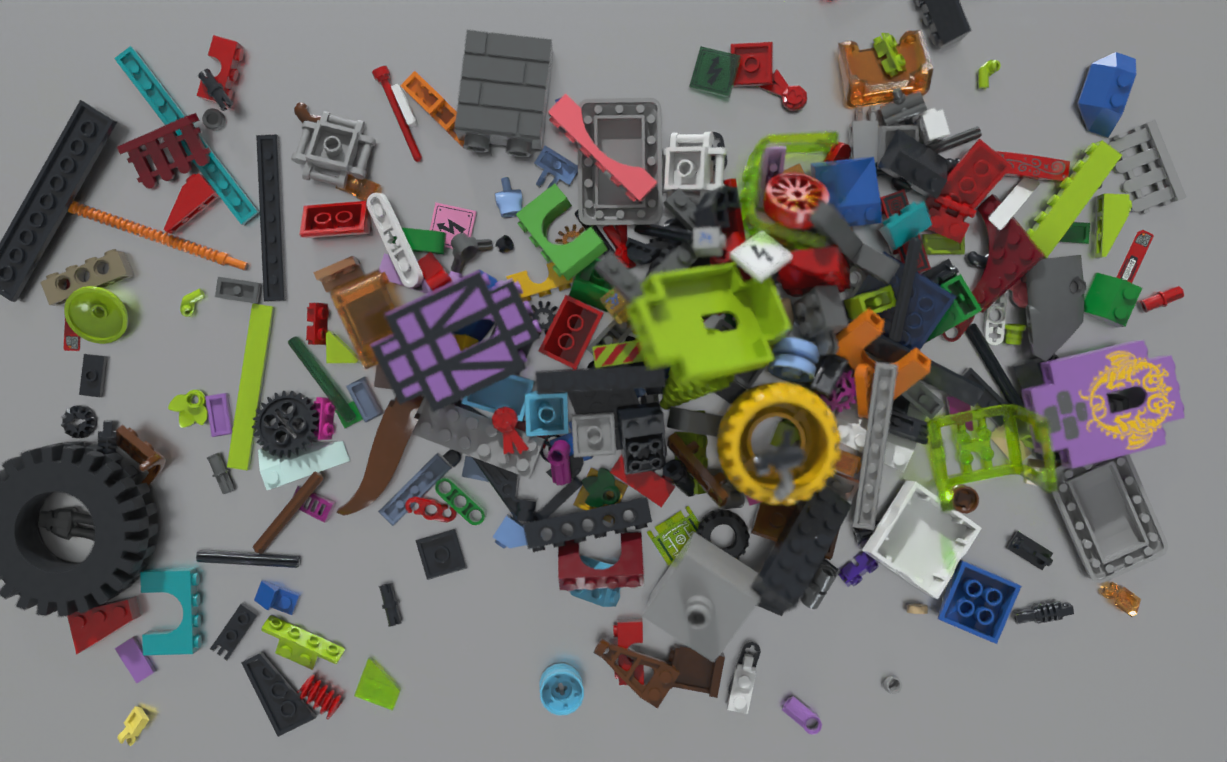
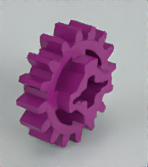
M851 370L843 372L836 385L840 392L836 393L833 390L830 398L827 399L826 396L813 391L814 394L819 395V398L827 407L829 406L831 412H834L835 408L837 412H842L843 407L849 410V403L856 404L855 399H853L856 396L855 377H850L852 374ZM843 396H847L845 401L838 404Z

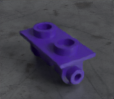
M862 552L855 558L859 564L857 567L851 561L840 569L841 572L838 575L843 581L847 579L845 582L847 587L850 585L856 586L862 581L864 574L867 572L870 574L879 567V562L865 552Z

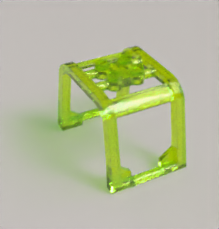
M838 132L772 134L761 138L756 144L754 151L750 154L742 174L744 187L740 191L739 199L740 203H742L741 213L744 231L750 236L762 231L769 237L794 243L795 250L822 248L825 246L826 237L799 232L762 222L755 214L761 157L766 146H786V154L828 155L831 147H835L838 144Z
M1005 404L945 415L927 422L941 512L954 511L952 494L949 487L1005 475H1021L1047 493L1058 490L1048 418L1018 405ZM1003 415L1010 464L993 467L994 451L990 445L991 431L987 428L986 418ZM1016 418L1031 425L1035 439L1043 444L1046 469L1042 468L1040 471H1037L1022 463ZM978 421L975 434L979 440L971 439L970 435L966 432L965 422ZM957 424L958 431L955 433V439L959 443L958 459L963 464L964 473L948 476L944 442L940 428ZM970 452H978L979 456L983 459L984 469L972 471L971 463L974 457Z

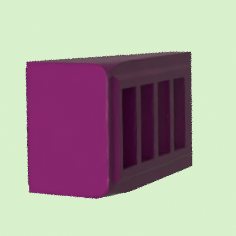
M297 486L294 495L298 492L301 486ZM313 492L310 496L312 499L308 507L304 506V503L299 510L325 523L328 521L336 502ZM315 500H317L319 502L314 511L312 510V507L315 503ZM322 504H324L326 506L324 508L323 513L321 514L319 513V511L321 509Z

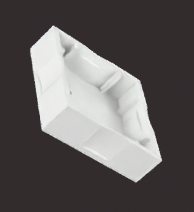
M906 480L862 551L927 596L938 599L954 574L958 562L967 553L982 528L960 512L949 508L939 497L919 483Z

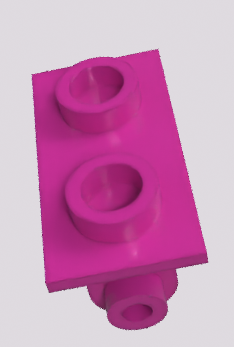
M316 397V401H314L316 407L314 410L320 413L318 415L320 420L318 424H315L319 427V431H314L313 434L318 437V440H332L335 398Z

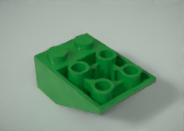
M961 274L940 285L954 294L956 298L925 343L982 311Z

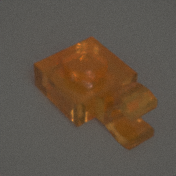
M1113 582L1110 583L1108 589L1103 587L1101 594L1105 598L1115 599V605L1129 616L1133 617L1137 614L1141 601L1138 596L1126 587L1120 589Z

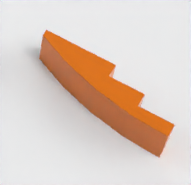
M414 71L400 86L464 148V141L458 140L455 133L457 111Z

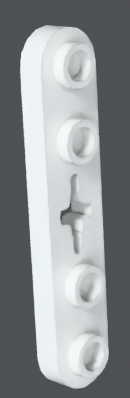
M372 193L367 199V208L396 271L406 287H418L423 281V273L386 195ZM393 236H397V239L395 240L396 244L392 243V241L394 240Z

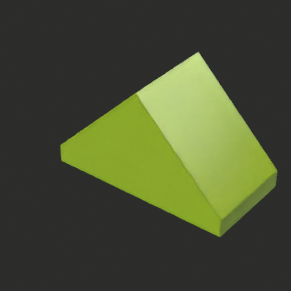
M333 331L326 333V363H360L362 361Z

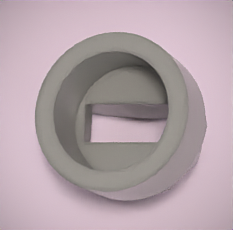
M888 677L884 680L883 686L888 693L897 694L901 691L902 683L897 677Z

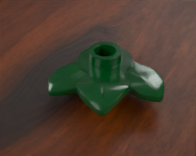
M600 468L597 476H588L582 479V484L589 493L585 500L587 505L599 508L604 504L613 505L619 501L621 496L620 490L615 486V477L607 469ZM607 491H612L614 496H608Z

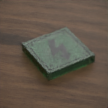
M701 46L689 87L730 98L741 56Z

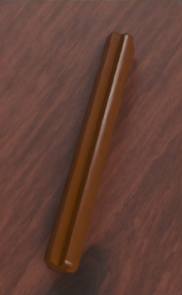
M316 471L312 473L253 545L256 553L262 554L316 490L324 479L320 473Z

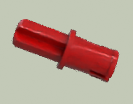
M1180 286L1165 292L1159 291L1157 295L1141 300L1140 304L1143 311L1147 313L1161 306L1166 307L1168 303L1183 298L1184 291Z

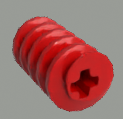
M313 674L299 689L298 692L301 691L300 699L302 700L308 696L306 703L309 705L314 701V710L321 706L320 714L328 712L326 719L329 720L342 704V702L340 703L341 695L334 698L335 690L327 693L328 685L320 687L322 680L314 683L315 675Z

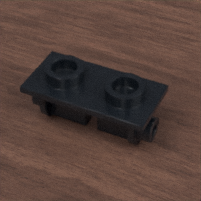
M947 259L922 273V275L940 286L956 277L959 271L955 265H952L950 259Z
M1017 531L1007 547L1008 550L1040 570H1043L1046 565L1049 567L1053 562V559H1051L1053 552Z

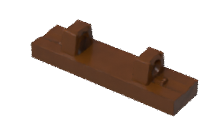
M676 432L670 435L667 442L669 449L718 507L721 508L727 503L729 497L721 486L725 483L726 477L722 472L715 476L710 474L694 455L698 452L699 448L695 441L686 445Z

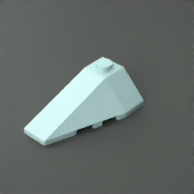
M344 441L312 442V446L305 445L306 452L299 449V455L296 456L291 452L290 458L286 457L285 454H283L282 458H279L277 454L272 456L269 454V450L266 452L263 449H259V469L266 490L307 477L315 471L320 472L350 461Z

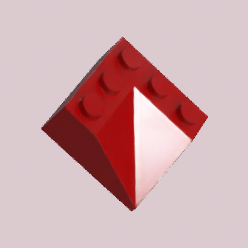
M838 246L789 251L792 254V260L777 270L784 291L791 297H801L816 286L837 285L839 293L844 292L845 289H851L849 263Z

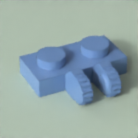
M544 146L534 162L535 165L543 169L536 182V185L539 187L545 182L548 173L554 176L548 188L554 183L557 185L559 180L570 186L578 174V165L547 146Z

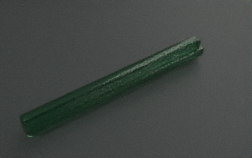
M296 336L292 337L288 341L289 346L347 423L353 421L356 418V414L301 340Z

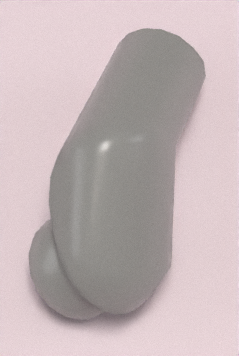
M790 469L779 471L781 482L774 492V496L778 500L786 499L794 488Z

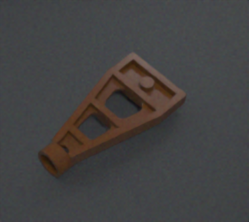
M604 639L599 641L593 652L601 657L640 698L657 709L680 674L679 670L663 660L611 644ZM609 648L608 653L604 654L605 650ZM621 654L634 660L628 671H625L616 663V659ZM638 665H645L654 670V674L645 685L641 684L634 677L633 673Z

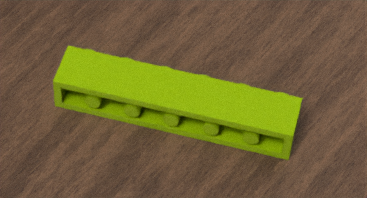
M1103 140L1095 143L1092 142L1087 147L1083 160L1080 159L1073 166L1072 170L1074 172L1072 175L1062 181L1060 184L1061 190L1057 195L1054 194L1047 202L1049 206L1035 218L1036 224L1033 228H1029L1026 231L1046 255L1042 259L1048 258L1122 157V154Z

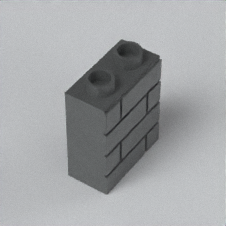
M467 30L455 120V133L458 140L464 141L465 149L475 152H488L490 144L506 146L507 154L518 157L531 156V149L542 150L553 60L552 39Z

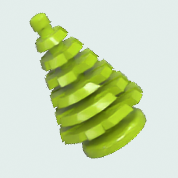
M706 328L708 335L722 333L714 328ZM670 366L668 372L670 377L665 382L660 406L664 410H668L672 406H679L701 396L703 397L709 393L730 386L729 383L734 382V374L679 385L672 366Z

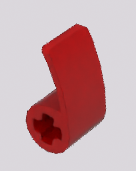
M429 252L417 261L432 291L453 282L432 252Z

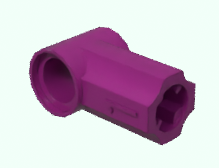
M564 440L554 442L547 454V459L551 464L552 481L556 485H565L572 481L569 460L571 448Z

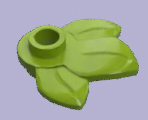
M191 390L186 395L179 394L169 403V410L179 412L180 428L189 427L194 422L204 425L208 418V411L205 407V395L200 390ZM196 396L198 397L197 404H195L193 401L194 397Z

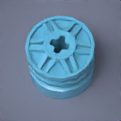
M561 663L548 667L542 673L539 687L540 700L543 706L550 713L558 716L575 712L582 704L584 698V687L579 672L573 666ZM559 683H562L564 686L563 690H560L558 687Z

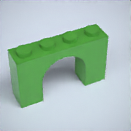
M554 183L516 213L520 220L517 224L524 233L530 232L531 236L529 239L536 248L539 245L541 246L543 251L540 253L546 261H553L555 265L552 268L559 277L564 275L569 281L608 249L591 227L568 244L555 245L548 241L547 233L551 223L572 206L567 197Z

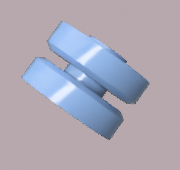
M785 337L773 346L772 351L775 356H773L774 360L769 363L768 367L772 375L798 383H807L814 380L816 373L814 364L818 363L820 356L816 345L802 339Z

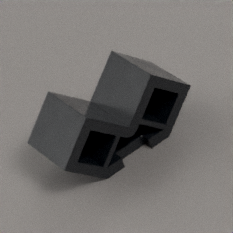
M721 186L705 193L693 212L696 228L720 227L721 231L729 228L728 213L741 208L738 188Z

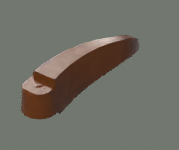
M424 394L403 404H399L396 396L394 400H390L377 429L363 480L351 499L338 508L336 513L345 516L358 512L372 504L385 490L421 414L417 413L424 399Z

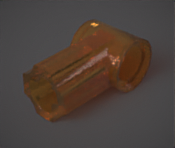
M348 175L345 189L337 188V185L336 189L367 202L368 197L372 193L379 192L381 185L365 178L362 180Z

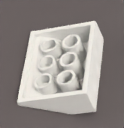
M843 396L840 403L845 401L847 396ZM854 397L853 399H855L856 404L849 403V410L843 407L842 412H837L836 410L833 416L836 419L837 428L841 435L840 443L863 453L868 419L859 417L857 398ZM909 407L908 416L925 421L926 415ZM888 433L884 464L904 473L917 442Z

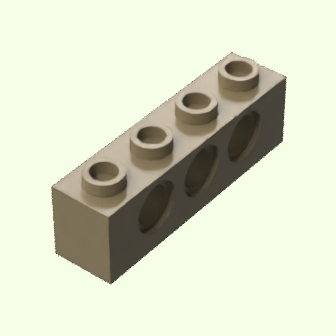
M112 249L105 252L103 257L98 259L97 257H92L85 260V264L81 266L72 265L65 269L66 272L47 275V279L40 283L49 305L59 306L64 304L68 297L79 288L86 286L104 288L134 276L125 252ZM108 264L109 271L104 274L103 266ZM88 271L90 278L85 282L84 274ZM69 279L70 287L66 290L64 284Z

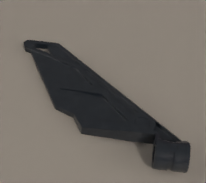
M462 400L454 402L457 407L484 416L471 406L462 404ZM472 457L513 515V520L534 522L536 501L516 499L519 474Z

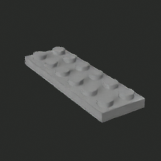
M427 400L413 435L529 479L545 439L537 436H526V432L516 429L529 450H523L522 454H519L513 443L514 454L509 452L504 454L503 433L494 428L492 419L452 404L432 412Z

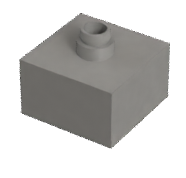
M694 532L651 592L642 617L714 662L760 601L761 595L751 588L758 572Z

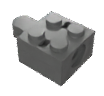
M837 285L816 286L793 303L800 325V332L803 340L816 342L819 354H835L839 349L835 334L848 326L847 318Z

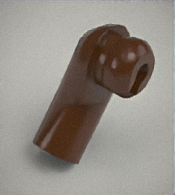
M299 102L296 104L294 113L302 124L304 121L317 123L321 119V116L310 115L305 103Z

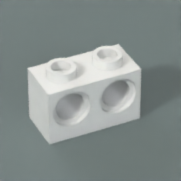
M936 108L926 110L914 122V124L919 125V142L923 145L942 140L950 134L943 109L936 111Z

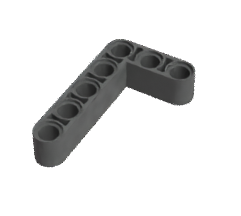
M821 200L809 217V221L830 246H838L850 265L888 284L900 265L892 258L863 244L836 208Z

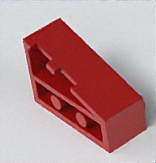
M137 596L103 603L87 612L79 613L77 611L67 616L76 655L140 617L141 613Z

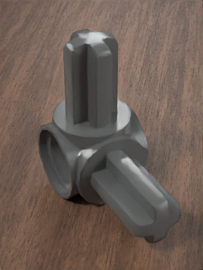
M465 233L455 235L451 240V245L454 248L452 252L454 260L451 271L460 274L464 268L465 261L472 259L477 251L491 250L493 247L491 239L476 240L474 237H468Z

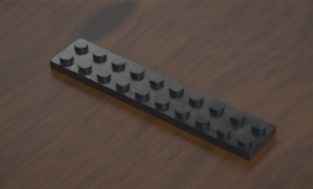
M79 101L0 242V295L11 302H16L117 124L116 120L85 101Z

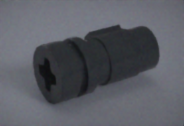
M673 459L668 461L663 467L664 476L686 496H694V478L679 460Z

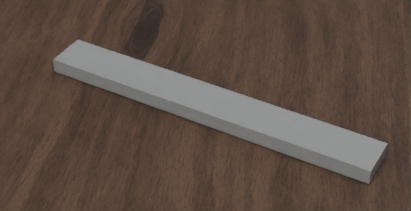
M876 362L853 527L873 531L875 528L898 365Z

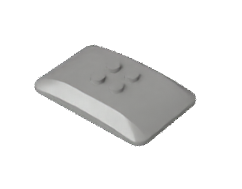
M654 98L585 99L581 101L578 106L582 111L585 129L597 148L606 156L621 164L642 167L657 181V186L640 203L637 200L631 201L625 195L627 190L621 185L617 187L609 179L611 175L606 170L604 173L600 171L594 164L596 160L592 156L587 158L579 150L581 146L578 144V215L580 221L589 226L657 224L662 218L661 104Z
M1130 454L1076 468H1066L1060 465L1049 472L1047 479L1053 496L1091 580L1096 583H1104L1166 554L1168 543Z

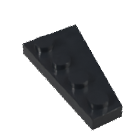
M262 652L241 662L278 737L317 717Z

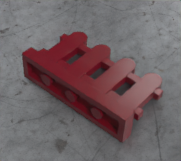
M196 113L117 146L120 155L128 153L129 158H127L128 163H133L139 175V178H136L138 183L142 182L146 188L151 189L157 185L155 176L159 174L164 181H170L175 177L173 168L177 167L181 173L186 174L192 170L190 161L195 159L199 166H205L210 162L208 153L211 151L209 147L205 149L198 134L201 130L199 127L195 128L193 124L200 121ZM179 129L182 132V135L178 136L176 133V131ZM163 137L165 142L160 144L158 139ZM184 139L192 153L190 156H187L181 143ZM145 145L147 150L142 151L141 146ZM166 147L174 160L171 164L163 150ZM145 156H151L157 170L152 171Z

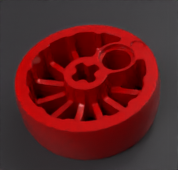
M782 173L774 176L768 182L763 197V208L770 219L782 226L793 229H807L814 227L809 221V217L821 200L829 203V193L820 181L811 176L801 173Z

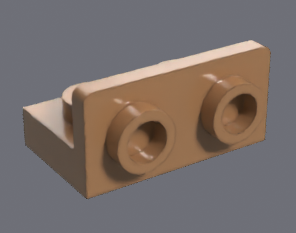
M354 256L313 272L316 280L322 282L326 292H331L364 277L358 259Z

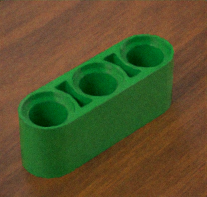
M402 228L412 251L444 254L447 233ZM393 236L394 240L392 241V243L396 244L395 240L397 239V236Z
M444 477L437 481L435 485L436 493L468 523L480 525L485 520L487 515L485 508L454 479ZM445 481L450 484V492L442 491V482ZM457 496L465 497V506H459L456 503ZM472 510L480 511L482 518L474 520L471 516Z

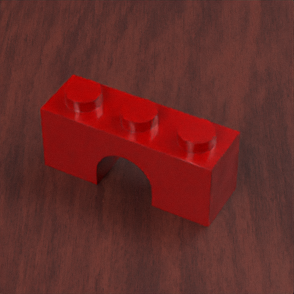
M213 35L208 56L213 60L220 61L221 71L215 76V79L224 86V91L231 100L233 81L235 82L238 77V63L242 61L244 55L243 46L236 41ZM200 81L196 96L202 100L217 104L215 99L208 95V89Z
M642 618L617 619V625H613L614 638L618 637V646L628 649L634 643H643ZM621 654L618 656V665L625 671H628L634 660ZM638 665L633 674L644 685V665ZM614 671L615 679H619V685H627V683Z

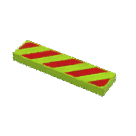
M638 340L592 347L595 368L646 361Z

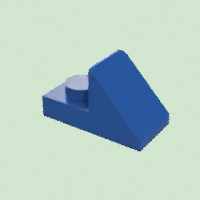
M262 580L254 601L268 611L273 608L293 615L300 594Z

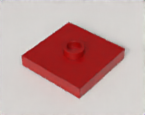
M773 42L731 44V56H734L731 57L730 63L731 87L773 85Z

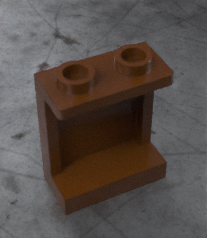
M675 644L674 649H670L668 661L671 662L672 667L680 671V674L670 689L676 687L708 693L709 697L718 698L725 661L724 653L721 652L717 659L712 662L689 646Z

